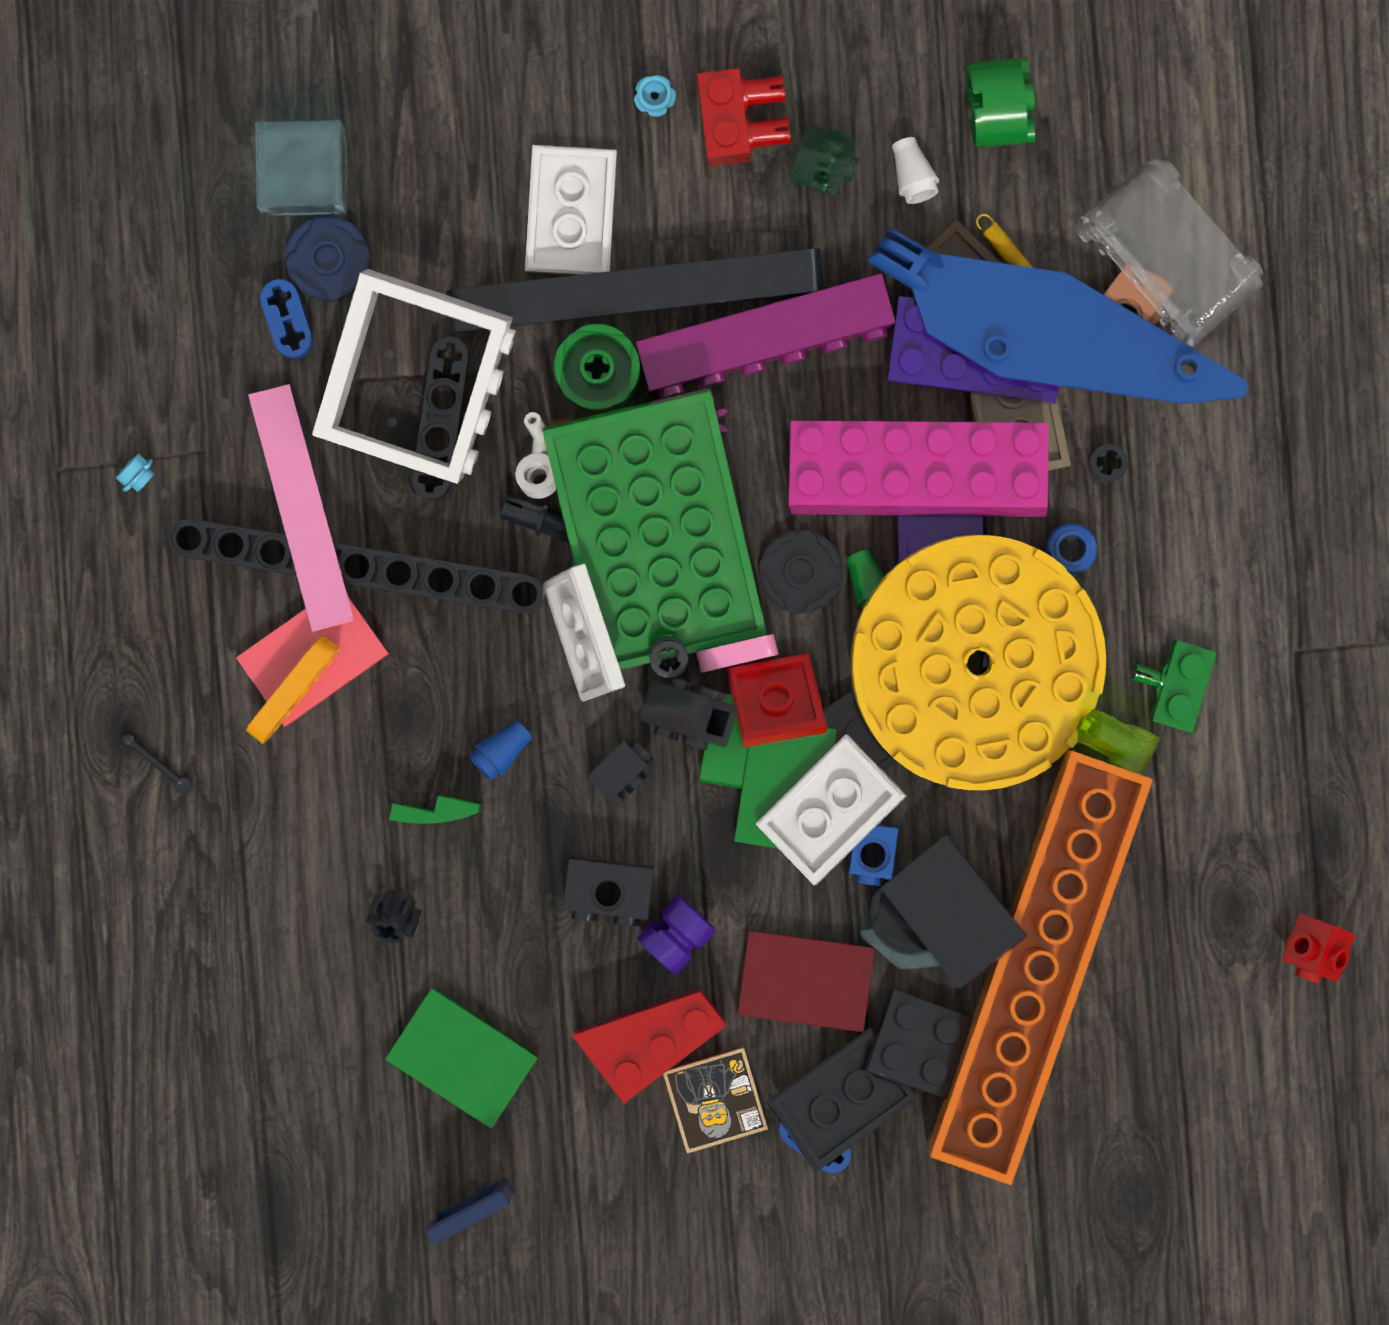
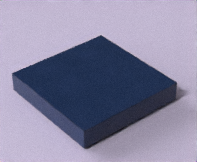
M503 1178L433 1215L426 1230L432 1246L508 1206L514 1194L508 1178Z

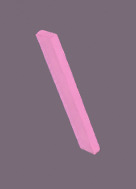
M290 384L248 394L311 630L313 632L354 621Z

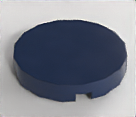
M336 216L313 218L304 222L292 233L286 247V267L291 280L304 294L319 301H337L352 295L355 292L360 273L370 269V251L364 236L352 223Z

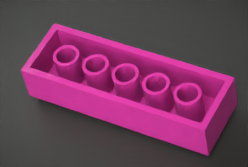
M791 421L789 507L791 514L1046 517L1048 509L1049 423Z

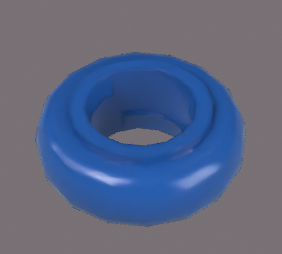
M1066 523L1059 525L1051 531L1046 540L1045 553L1063 565L1071 575L1083 573L1091 567L1096 559L1098 547L1094 535L1088 528L1077 523ZM1066 536H1075L1083 544V553L1077 561H1068L1060 555L1059 544Z

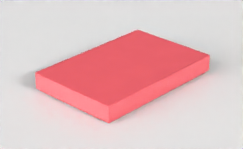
M348 594L354 621L312 632L307 611L304 609L236 657L264 699L268 701L322 635H325L341 648L334 660L282 723L284 727L296 721L389 655L385 646Z

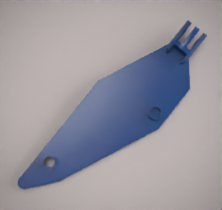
M893 227L888 229L885 234L886 238L882 239L878 244V252L872 253L868 260L871 265L912 289L927 334L998 377L1180 404L1237 399L1245 396L1248 391V384L1242 377L1068 273L934 253ZM1180 366H1191L1194 374L1188 375L1183 373Z

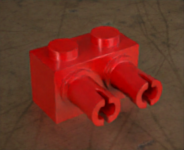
M739 68L697 74L707 167L749 162L750 152H753L755 147L791 144L788 117L750 122V119L745 117V110H748L750 105L774 102L783 103L786 101L782 75L745 81L744 77H740Z

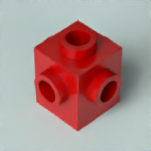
M1299 913L1294 929L1286 940L1285 952L1281 961L1297 967L1294 975L1319 984L1321 977L1338 982L1341 972L1348 964L1349 951L1356 934Z

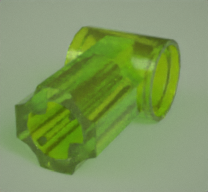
M1094 709L1086 716H1082L1076 727L1079 743L1109 757L1108 761L1142 776L1160 740V737L1127 722L1124 724L1110 715Z

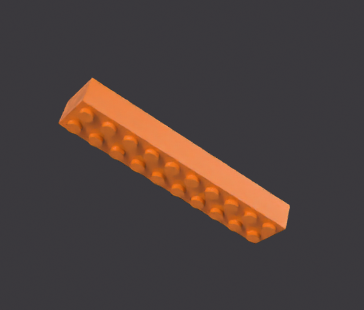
M1067 750L1065 752L1010 909V914L1028 936L990 966L947 1099L943 1100L926 1149L930 1157L1012 1185L1153 779L1074 751Z

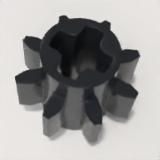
M390 890L384 898L377 894L374 896L368 910L369 914L366 922L373 924L372 931L376 937L386 942L396 943L402 940L403 935L410 938L414 936L422 911L415 908L416 902L410 894L401 890Z

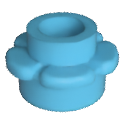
M664 76L644 77L636 85L637 95H635L634 101L636 107L641 112L646 111L652 117H659L667 112V108L672 107L675 103V90L670 87V81ZM653 92L658 93V99L653 100L651 94Z
M137 453L115 477L124 485L122 490L126 492L131 487L137 492L141 490L154 475V472L149 469L153 461L151 459L146 461Z

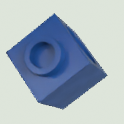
M877 825L850 852L847 872L856 875V883L881 886L882 878L892 879L898 828ZM871 842L880 844L884 852L882 861L875 866L863 864L860 858L862 848Z

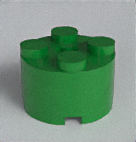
M1027 57L968 64L966 68L968 104H970L971 118L969 120L974 148L1035 143L1033 117L1027 118L1030 115V110L1035 109L1033 84L1029 83Z
M590 324L577 329L562 342L555 356L554 372L558 386L566 400L583 412L602 414L618 410L626 406L639 386L641 369L638 353L632 342L622 332L612 326ZM595 360H602L604 368L609 369L608 373H602L600 379H593L592 373L586 371L587 367H594Z

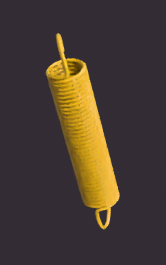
M981 214L977 217L976 223L981 230L982 228L978 224L981 216H987L994 223L983 235L996 252L999 253L1000 257L1003 258L1004 262L1011 265L1033 268L1028 260L1023 257L1024 255H1022L1016 245L1013 244L1012 240L1009 239L1008 235L998 226L997 222L987 214Z

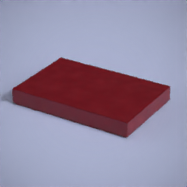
M749 930L737 1015L864 1032L875 948Z

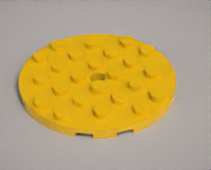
M964 535L940 540L919 549L899 562L883 577L865 603L856 625L851 649V677L856 702L866 725L878 743L896 761L918 776L950 788L963 790H992L1016 785L1052 767V763L1058 760L1069 748L1075 746L1091 723V716L1097 705L1099 694H1102L1106 674L1105 639L1097 612L1086 591L1081 588L1066 568L1053 557L1023 542L993 535ZM976 650L984 651L989 657V666L981 674H972L966 666L969 656Z

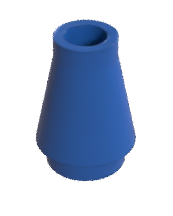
M515 720L506 728L474 745L475 751L469 755V758L488 780L492 781L498 775L503 777L525 745L533 738L525 727Z

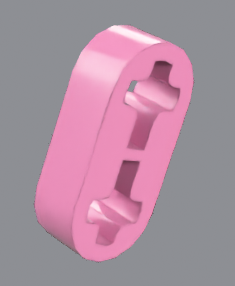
M774 634L696 652L700 673L779 655Z

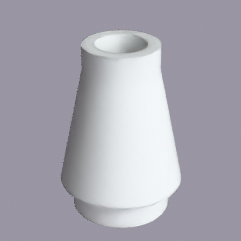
M908 137L895 142L892 145L895 156L899 195L904 196L908 204L920 203L934 197L938 193L936 184L939 182V178L920 150L916 138Z

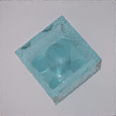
M340 120L255 122L257 208L263 215L348 214L346 129Z

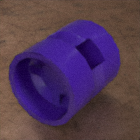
M678 894L661 911L663 919L661 921L652 920L637 937V940L675 975L692 959V948H702L717 932L696 909Z

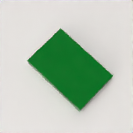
M827 727V733L748 747L734 842L779 849L756 823L836 744L838 728Z
M432 987L385 1060L492 1129L539 1056Z

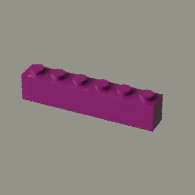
M881 273L637 341L636 347L649 394L659 393L660 399H665L685 393L683 386L699 382L701 388L725 382V374L740 371L741 376L745 377L766 370L765 363L781 359L782 365L797 363L807 359L805 352L822 348L823 354L836 352L848 347L846 341L858 337H863L864 343L876 341L887 337V329L893 328L896 322Z

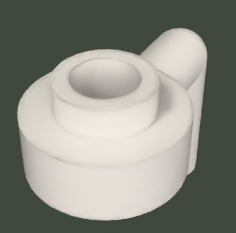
M531 412L525 416L524 423L533 437L532 454L524 457L519 462L515 476L517 483L527 496L540 499L551 495L556 490L542 433V428L546 426L539 414ZM538 475H547L545 481L540 484H534V479Z

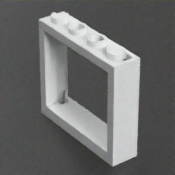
M370 269L361 272L312 435L458 484L465 473L472 474L474 464L477 462L479 451L473 450L477 434H485L490 420L491 411L486 410L485 407L489 394H497L503 378L504 371L497 369L502 353L509 355L514 343L513 339L516 331L510 329L513 317ZM378 293L491 330L450 464L339 427Z

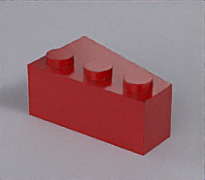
M701 987L652 1003L649 1006L614 1016L611 1019L576 1029L572 1036L625 1104L726 1026V1020Z

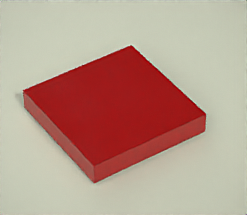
M809 653L726 667L733 705L739 706L736 720L743 748L827 733L825 716Z

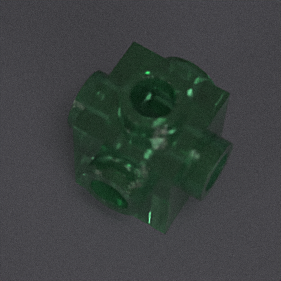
M808 124L790 181L810 187L819 193H829L838 196L843 180L852 182L859 158L851 156L856 139L847 137L836 130H825Z

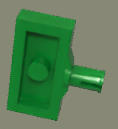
M1173 640L1167 661L1160 670L1136 663L1133 670L1147 674L1148 677L1132 673L1131 680L1154 686L1155 701L1149 721L1187 733H1193L1217 652L1179 640Z

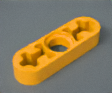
M322 635L254 717L246 731L260 743L264 744L334 660L341 648L325 635Z

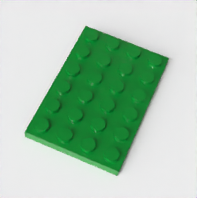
M710 388L542 428L575 566L582 564L586 566L620 670L650 663L649 650L651 645L663 636H674L680 639L686 647L687 654L767 635ZM669 647V652L666 651V648L662 649L659 652L661 660L676 657L675 652L677 649Z

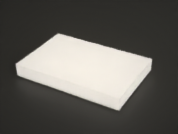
M532 145L525 273L574 276L610 271L617 150Z
M585 564L572 567L543 581L542 585L580 700L584 702L625 687Z
M845 734L756 825L813 885H817L907 795L849 735Z

